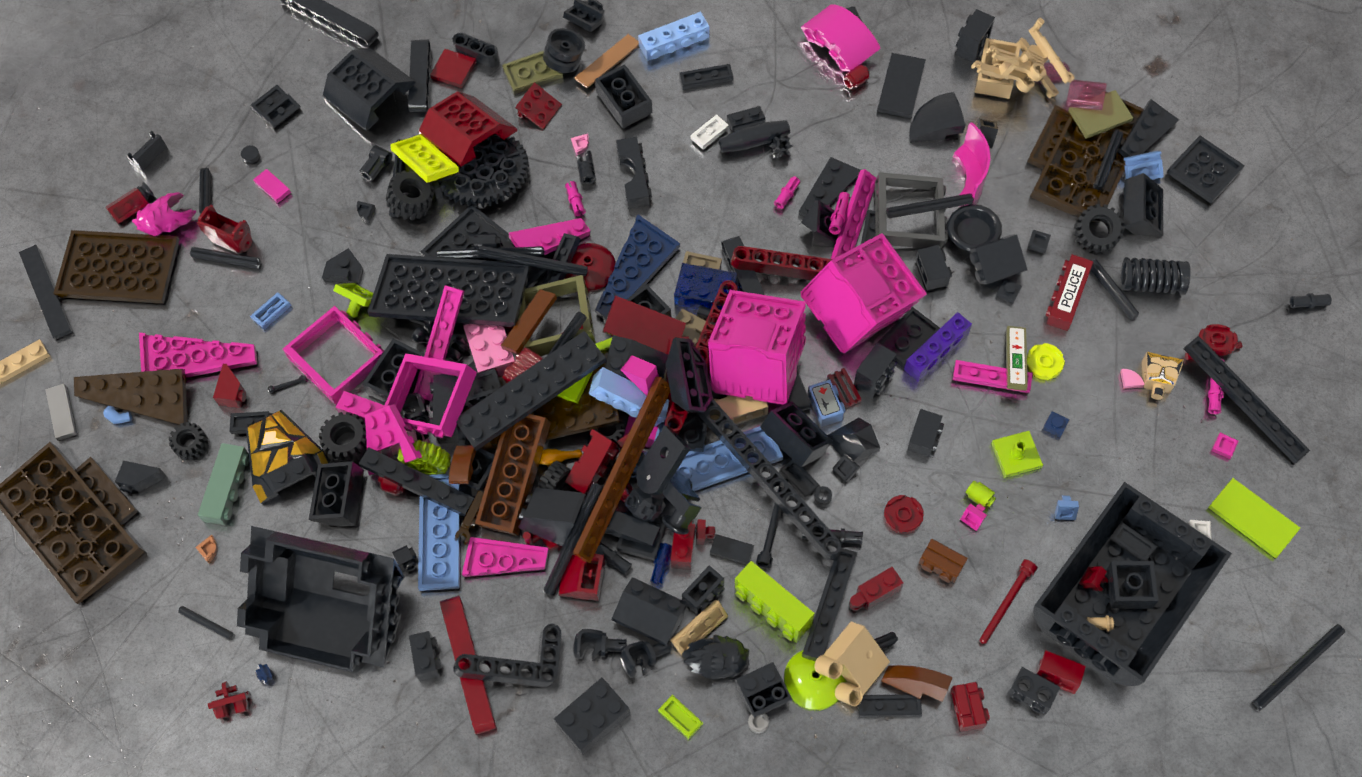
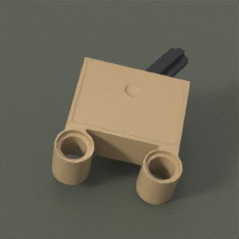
M850 622L825 654L817 658L815 670L817 673L831 679H837L842 674L846 683L842 682L837 685L835 697L848 705L857 706L862 701L866 691L890 663L882 649L895 644L898 641V637L894 632H890L873 639L865 626Z

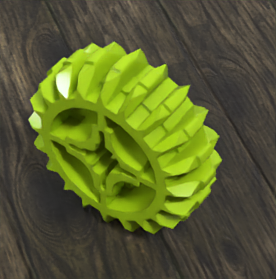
M414 440L413 446L416 451H420L422 458L406 463L401 447L399 448L397 457L399 462L421 473L440 475L445 474L449 469L451 463L450 454L445 449H441L440 446L434 445V443Z

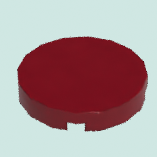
M1207 325L1206 328L1200 330L1198 335L1218 356H1226L1236 350L1238 343L1237 334L1230 331V328L1225 325Z
M899 495L887 502L884 509V520L892 531L898 534H910L920 528L924 511L921 504L915 498Z

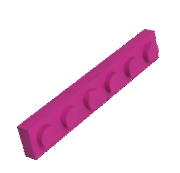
M866 169L859 172L845 214L846 220L842 224L831 259H835L855 248L875 188L876 177Z
M444 286L424 357L445 360L465 291ZM420 370L414 393L422 395L426 400H433L430 382H433V375H441V373Z

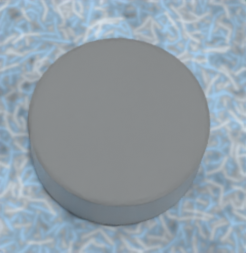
M766 713L756 718L751 714L748 719V726L754 733H764L769 727V718Z

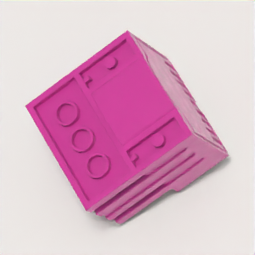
M883 233L831 260L801 291L802 299L806 302L817 320L823 322L825 325L823 328L840 352L843 353L863 343L878 331L900 319L903 314L908 312L911 307L927 295Z
M730 290L708 341L712 390L718 394L741 398L751 396L753 400L786 404L797 376V365L806 342V336H804L806 331V313H804L806 302Z

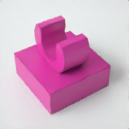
M970 503L960 520L977 531L987 516L983 513L985 507L981 504L975 507Z

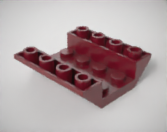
M457 91L429 108L420 126L419 134L462 167L476 158L473 148L475 145L494 133L504 140L518 130L476 97Z

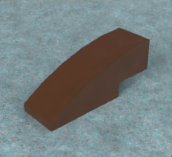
M890 665L885 671L882 682L919 699L924 693L943 702L953 677L927 668Z

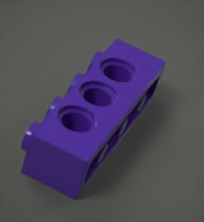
M957 312L906 360L904 371L919 382L969 335L972 323Z

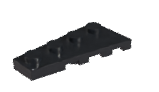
M1152 99L1149 100L1118 153L1125 158L1143 154L1175 125L1179 119Z
M830 157L801 206L798 215L805 217L816 200H820L830 207L839 198V194L853 184L861 170Z

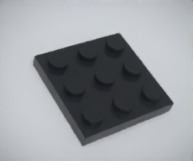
M1199 135L1168 168L1166 173L1212 204L1243 170L1245 165Z

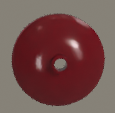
M584 243L578 245L571 263L588 267L587 275L583 277L588 293L602 290L607 286L609 277L614 271L616 261L613 254L606 247L596 243ZM566 273L564 279L580 275Z

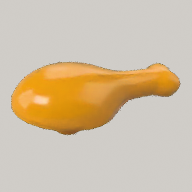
M544 449L539 464L549 467L555 461L562 462L566 459L580 458L583 453L579 449L574 451Z

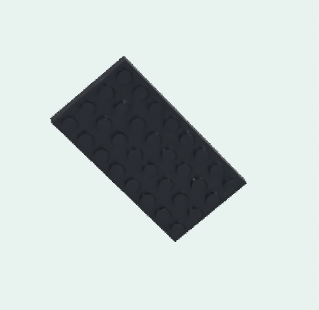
M386 254L368 309L369 317L435 321L444 286L446 285L465 291L456 323L514 327L518 320L531 267L513 262Z

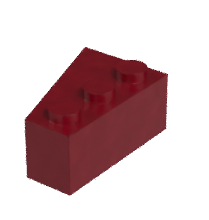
M593 429L590 432V435L593 437L589 445L583 446L582 451L584 453L579 461H575L565 483L585 495L588 494L592 483H597L600 477L605 476L609 469L607 467L608 464L617 457L619 453L618 448L620 447Z

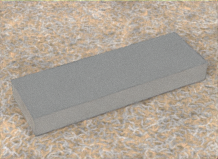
M61 384L45 389L57 441L77 435L67 386Z

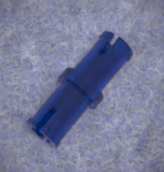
M660 543L657 559L653 562L655 566L650 579L651 583L656 585L663 584L665 571L669 568L668 560L672 545Z

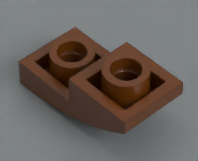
M472 445L456 446L450 467L449 484L469 483L474 471L472 462L477 452Z

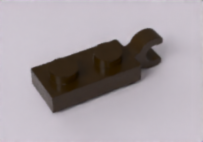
M478 491L460 529L455 534V541L458 540L459 536H465L464 545L469 543V529H474L476 526V515L479 511L484 492Z

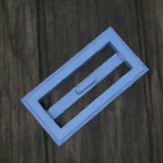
M277 292L250 317L265 330L292 305Z

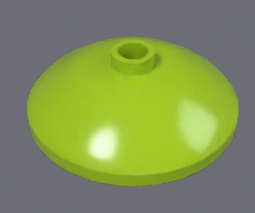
M803 650L796 653L789 660L784 672V684L792 700L799 706L809 710H823L838 702V699L835 697V689L840 683H846L842 674L837 679H831L819 674V678H814L812 673L816 672L815 661L803 658Z

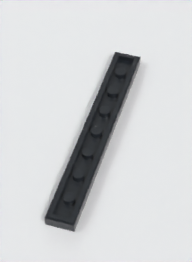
M1199 336L1183 348L1294 464L1310 451Z

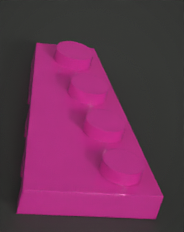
M582 218L509 232V238L515 247L542 246L545 251L544 255L557 250L564 233L575 235L582 239L589 236L591 230Z
M470 537L462 576L471 577L546 569L549 548Z

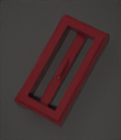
M842 368L839 372L835 371L832 375L831 373L827 375V379L831 380L832 385L837 387L839 394L837 397L840 402H843L845 409L861 402L862 399L845 368ZM841 376H843V378H844L845 382L847 383V385H848V387H849L851 393L853 394L855 400H853V398H852L850 392L848 391V389H847V387H846V385H845L843 379L841 378ZM835 378H837L842 390L844 391L847 399L849 400L848 403L845 401L841 391L839 390L834 380Z

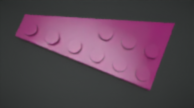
M139 333L141 372L185 369L186 378L221 371L223 363L227 364L230 369L257 364L256 347L254 344L221 343L216 340L211 342L197 338L178 336L172 338L163 337L158 334L153 336Z

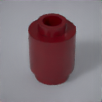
M858 65L845 74L843 78L844 84L849 89L857 88L869 79L870 72L866 66Z

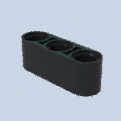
M457 33L453 36L452 41L455 52L476 58L477 63L491 68L496 67L500 63L498 49L495 45L464 33Z

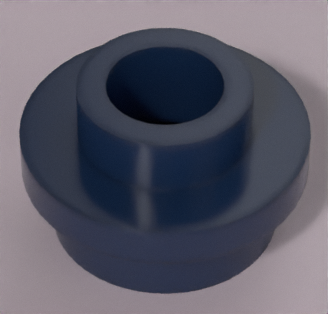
M267 663L264 665L258 664V669L255 670L259 682L263 681L266 684L268 680L272 679L270 669Z

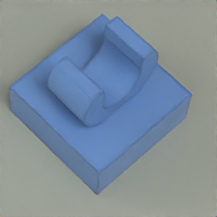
M1062 495V500L1057 502L1055 519L1076 520L1079 509L1078 501H1071L1070 496Z

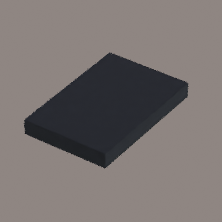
M912 307L878 343L896 353L895 361L904 369L906 360L933 336L940 327Z

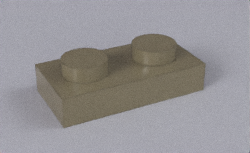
M686 251L682 270L718 278L722 259Z

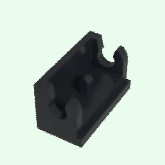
M153 131L149 133L151 139L133 156L130 152L127 154L129 162L142 171L167 148L162 137L159 134L155 135Z

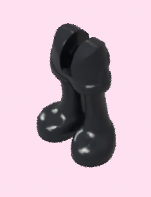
M424 321V328L418 327L412 335V340L416 343L428 344L430 338L428 332L431 333L434 321ZM455 334L451 337L446 359L459 362L462 355L457 350L466 353L469 350V346L461 336Z

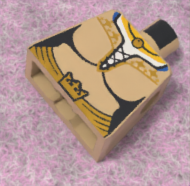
M1146 352L1142 359V380L1145 384L1143 387L1152 390L1151 397L1153 399L1161 400L1164 393H1171L1179 376L1183 359Z

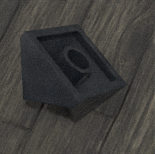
M820 200L814 202L801 223L813 231L812 246L835 247L839 234H832L829 229L831 215L835 210Z
M859 417L828 434L833 440L831 445L840 458L847 454L856 463L880 450V445L872 425Z
M465 442V444H464L463 446H469V445H471V444L468 443V442ZM481 448L477 450L472 462L474 471L469 483L466 485L479 491L486 487L495 457L494 454ZM450 467L445 473L447 476H449Z

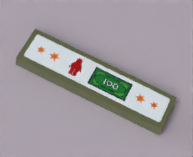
M1007 326L1006 328L1007 389L1026 391L1028 387L1026 328Z

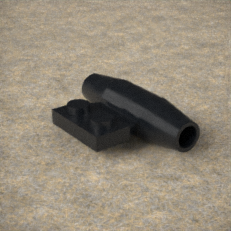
M757 106L728 114L727 121L732 133L719 138L718 141L722 153L743 151L772 143L775 136L779 139L782 134L784 136L789 135L790 126L787 120L766 122L761 107Z

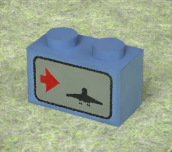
M831 380L808 386L807 394L820 427L842 421L845 407L843 402H839L837 387L832 385Z

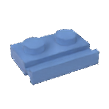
M1161 151L1124 158L1126 179L1145 173L1152 180L1164 177Z

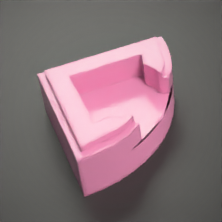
M588 134L571 138L576 156L582 154L589 145Z
M1121 369L1120 374L1124 389L1143 388L1145 384L1136 372L1129 369Z

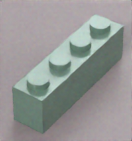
M221 444L198 512V516L203 522L226 526L227 521L230 520L233 503L238 498L239 484L244 479L243 472L245 466L250 461L249 453L245 447Z

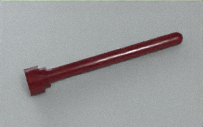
M1024 559L1019 566L1020 574L980 637L979 641L981 644L985 645L1027 577L1033 576L1038 569L1037 565L1030 560Z

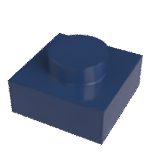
M1052 411L1043 430L1061 438L1070 419Z

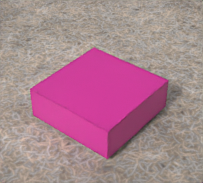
M1220 432L1211 451L1231 459L1239 441Z

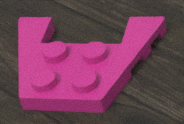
M395 404L365 415L367 449L371 448L381 453V450L400 444L405 463L422 458L420 451H416L413 446L414 440L412 436L408 437L404 429L406 425ZM368 471L369 475H374V473Z

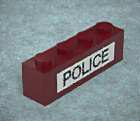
M1073 254L1069 261L1065 260L1062 271H1065L1064 276L1060 275L1056 286H1059V290H1054L1051 301L1054 302L1053 306H1048L1045 314L1048 317L1047 325L1065 331L1069 330L1093 261Z

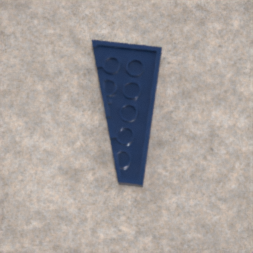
M637 215L635 219V224L630 230L627 242L621 250L614 266V271L610 275L606 289L603 291L595 309L596 314L602 318L609 313L615 296L628 299L645 286L680 248L678 241L640 215Z

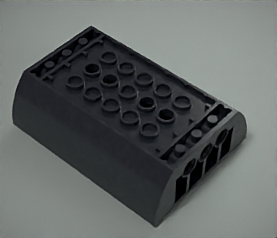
M1124 482L1034 605L1033 614L1043 633L1109 680L1121 685L1138 686L1145 682L1232 553ZM1122 522L1157 546L1148 558V561H1154L1158 602L1153 609H1117V613H1110L1107 609V605L1110 604L1108 582L1099 584L1103 591H1094L1092 588H1084L1079 584L1088 567L1102 566L1107 571L1111 561H1139L1110 540ZM1108 615L1113 617L1114 629L1109 632L1100 630L1086 619L1087 617H1105Z

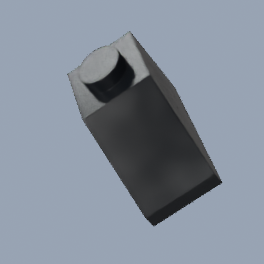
M123 460L115 483L123 492L132 493L134 491L140 493L164 480L166 475L160 468Z

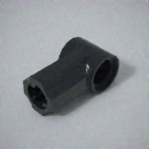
M377 145L373 146L369 152L368 160L359 170L360 175L368 181H373L383 166L387 167L393 157L392 153Z

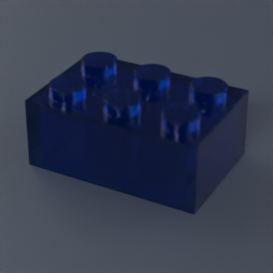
M682 263L674 293V305L696 310L702 305L711 309L719 288L724 281L729 280L737 285V273ZM723 290L724 293L729 294V290ZM717 306L719 310H722V306Z

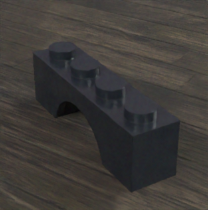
M637 137L616 140L620 165L628 166L635 172L633 179L624 185L628 209L650 206L649 199L652 198L651 188H647L646 185L649 183L648 173H644L643 170L646 168L645 158H641V154H643L642 143H638Z

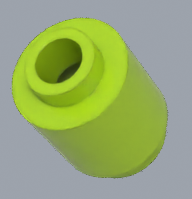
M975 480L965 492L969 499L984 507L988 506L990 508L996 500L994 491Z

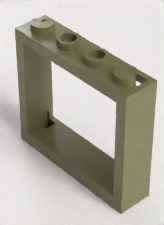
M583 275L525 289L518 320L526 310L527 304L531 303L540 289L554 293L557 297L578 292L580 310L586 315L587 319L583 323V329H580L574 337L585 331L591 340L596 343L588 290ZM562 334L531 341L530 337L522 350L526 347L539 356L548 355Z

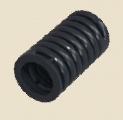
M1125 257L1123 260L1120 276L1122 291H1130L1132 288L1136 292L1139 290L1146 292L1148 290V292L1152 293L1155 290L1156 293L1162 291L1165 294L1169 291L1171 294H1175L1178 291L1180 295H1185L1188 291L1190 283V264L1188 261H1160L1159 259L1146 260L1145 258L1139 260L1132 258L1130 260L1128 257Z

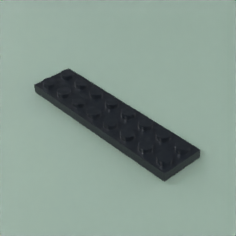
M583 331L462 413L456 423L477 451L606 363V357L588 334Z

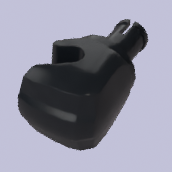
M418 393L408 394L402 409L404 412H413V414H404V418L427 423L429 421V414L423 396ZM415 430L417 440L423 441L421 433ZM423 434L425 440L429 438V434Z
M582 629L575 636L573 653L575 658L583 659L588 649L592 648L594 651L591 657L594 660L600 654L601 657H605V653L608 651L622 652L627 645V639H608L606 632Z
M648 641L635 642L627 645L622 650L620 661L628 676L633 678L636 674L635 665H641L642 673L644 674L648 665L656 664V657L671 652L672 647L670 643L665 646L661 643L651 645Z

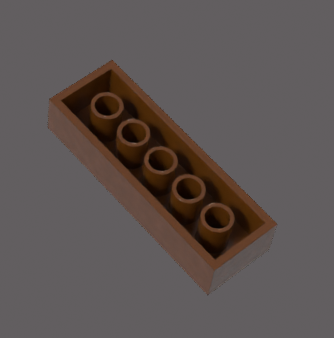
M529 414L501 434L475 524L478 526L519 536V525L522 520H519L518 517L522 508H527V505L524 503L528 494H531L551 425L545 417Z

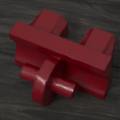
M227 681L223 682L222 689L215 691L217 697L224 695V698L207 703L208 708H213L216 719L229 715L227 704L230 703L234 704L236 713L248 710L247 698L250 697L249 691L232 695V692L238 691L237 685L230 687Z

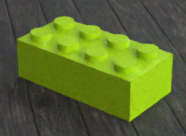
M752 561L735 578V595L744 602L746 600L751 604L750 607L755 613L763 614L767 618L766 621L775 628L777 626L782 630L783 636L789 641L794 640L797 643L812 626L815 613Z

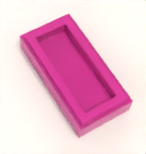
M265 169L253 179L254 183L277 204L291 193L290 189L268 169Z

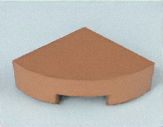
M213 535L196 546V549L208 563L213 560L217 552V542Z

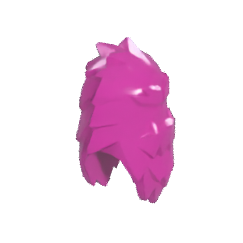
M179 192L169 193L158 198L155 202L147 204L142 211L139 210L137 212V219L132 221L137 226V230L157 236L162 232H172L178 227L186 225L196 214V210L192 211L190 209L185 212L173 211L170 208L176 205L184 195Z

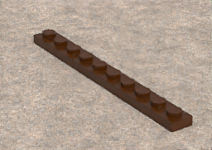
M655 377L573 551V554L584 562L591 563L670 394L669 384L662 377Z

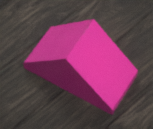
M631 356L621 369L646 396L655 377H659L656 365L635 356Z

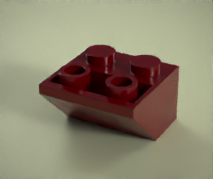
M575 554L572 555L561 578L559 596L599 601L605 568L604 555L594 554L591 563L584 562Z

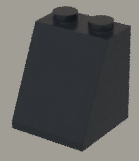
M536 487L533 494L529 493L524 504L527 505V509L522 508L518 517L519 520H522L519 528L564 546L575 523L585 494Z

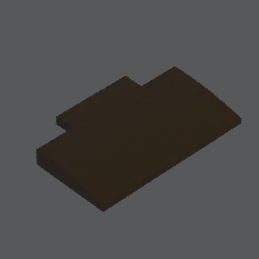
M1086 82L1076 104L1108 92ZM1122 99L1133 117L1132 121L1085 138L1070 112L1055 105L1027 160L1028 163L1043 169L1030 197L1077 217L1090 206L1094 207L1096 204H1100L1101 207L1104 204L1108 205L1126 166L1125 157L1119 154L1118 151L1143 111V108ZM1115 130L1122 131L1124 135L1104 188L1098 191L1093 188V184L1111 137Z
M49 442L0 483V510L77 604L111 581L146 552L123 525L138 510L92 457H89L76 469L61 450Z

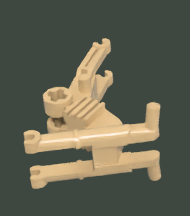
M1038 18L1034 26L1029 29L1037 45H1029L1024 38L1017 42V44H1021L1020 49L1023 52L1020 57H1017L1015 53L991 45L986 50V53L989 54L991 52L993 54L992 58L1004 61L999 68L980 61H975L971 65L972 69L975 67L978 69L977 73L999 79L1005 78L1008 80L1010 78L1016 80L1017 88L1024 93H1027L1034 87V81H1041L1047 90L1046 95L1049 98L1057 96L1059 91L1046 74L1047 72L1043 66L1048 59L1065 84L1075 79L1074 75L1067 71L1060 57L1057 56L1045 36H1042L1039 29L1044 23L1042 18Z

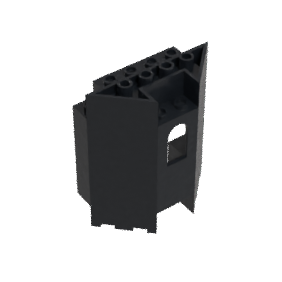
M251 526L250 545L241 552L240 572L248 573L247 599L238 607L237 626L245 628V635L260 638L259 650L353 672L357 665H360L362 662L384 667L391 643L395 640L396 628L401 616V612L395 611L400 597L397 594V590L405 578L395 559ZM335 572L358 577L357 583L370 586L369 594L362 595L333 588Z

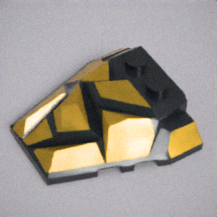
M282 410L246 427L252 487L261 504L279 496L278 491L312 474L316 477L318 464L330 463L324 450Z

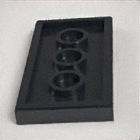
M891 53L877 112L912 119L926 59Z

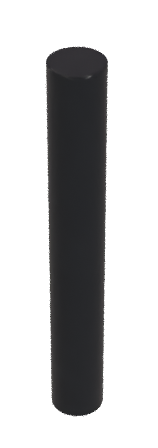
M181 606L178 610V613L228 640L233 636V632L184 606Z

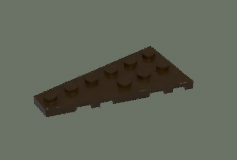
M185 369L74 377V396L179 425L184 423L186 426Z

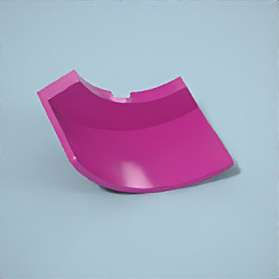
M829 5L801 26L808 42L816 43L821 47L826 46L830 50L829 54L838 64L841 71H851L880 49L879 43L867 26L852 12L839 5Z
M971 122L968 125L964 144L954 152L953 157L960 163L966 174L965 187L959 195L971 193L974 199L972 204H977L981 197L990 166V150L982 132Z

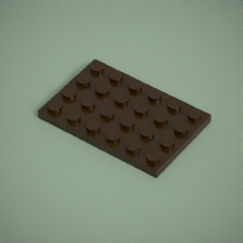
M71 230L53 294L64 298L164 303L180 239L178 236L167 235L153 236L149 234Z

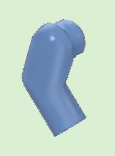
M113 406L106 407L103 412L104 417L113 424L132 421L131 412L119 414L114 410Z

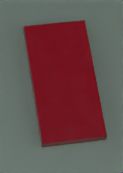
M615 296L602 332L611 336L632 339L668 354L669 339L682 337L686 323Z

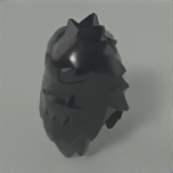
M713 635V638L694 641L688 644L689 648L682 653V656L685 658L684 663L692 667L690 669L691 672L702 674L701 676L711 678V680L725 679L729 676L733 678L750 665L748 659L749 649L745 648L739 640L728 636Z

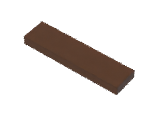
M541 289L538 291L501 344L503 350L519 355L556 301V294Z

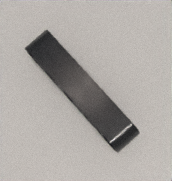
M429 39L411 40L409 77L416 83L409 89L408 106L410 112H428L431 56Z

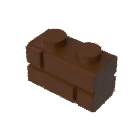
M931 539L920 558L919 564H921L922 569L930 573L933 571L939 574L943 581L955 583L968 558Z

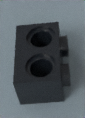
M1021 667L1008 694L1012 695L1011 697L1017 702L1027 703L1035 712L1046 714L1050 710L1061 687ZM1019 683H1025L1028 686V691L1021 690ZM1038 693L1045 694L1047 701H1041Z

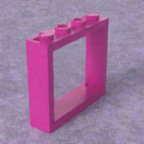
M335 306L283 348L287 358L334 404L338 403L344 391L351 392L367 378L384 352L381 345H375L372 342L373 339L367 332L363 333L361 331V327L357 322H351L348 319V314L343 310L340 311ZM339 322L374 356L333 389L299 353L335 323Z
M405 354L384 407L395 404L399 413L401 412L418 369L458 376L440 425L402 418L406 425L404 429L412 432L415 429L417 432L425 435L429 432L439 438H443V436L452 437L457 425L456 422L461 415L477 372L467 364Z

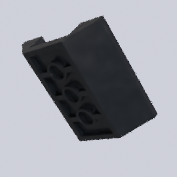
M373 49L351 50L327 74L323 97L364 130L368 131L379 120L374 110L396 89L404 95L416 82Z

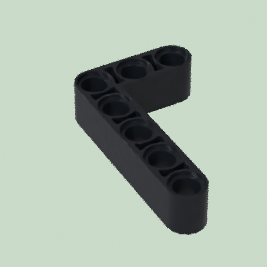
M556 624L545 626L540 634L537 662L462 654L456 659L453 671L461 678L549 687L558 675L561 629ZM546 632H553L555 639L548 638ZM544 652H551L553 659H547L544 656ZM466 662L469 669L462 670L458 663ZM480 665H487L490 668V671L482 672L480 670ZM500 668H509L510 674L504 675ZM521 670H529L531 677H524ZM542 672H549L551 679H544Z

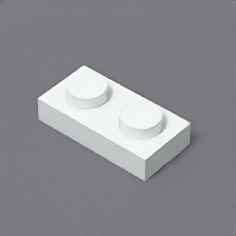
M715 115L691 135V140L704 150L729 129V125L718 115Z

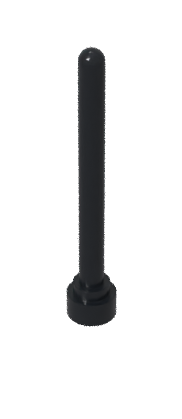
M779 486L777 492H782L783 488ZM774 503L763 551L757 555L756 565L763 568H771L773 562L771 549L781 508L776 503Z

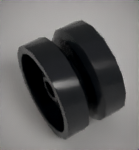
M565 28L555 29L548 36L543 52V60L547 66L557 72H573L580 64L585 49V42L575 31Z

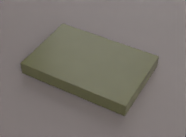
M544 51L502 65L514 94L529 90L534 82L541 86L563 78L561 72H557L546 65L543 60Z
M1116 90L1070 106L1068 109L1085 138L1126 124L1133 119Z

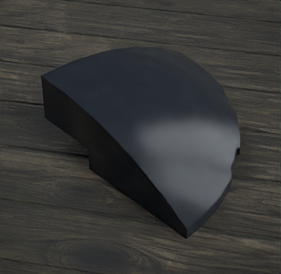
M954 92L936 96L918 109L910 125V143L945 139L946 135L964 133V117Z

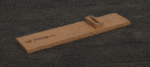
M627 34L579 73L575 80L586 88L590 87L596 78L607 73L639 46V41Z

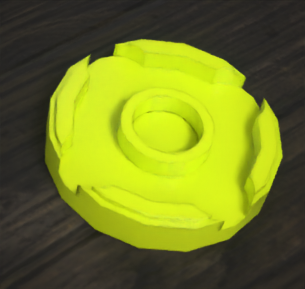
M1048 343L1034 345L1027 354L1028 371L1033 373L1034 377L1041 380L1056 378L1061 374L1065 365L1062 352L1056 346Z

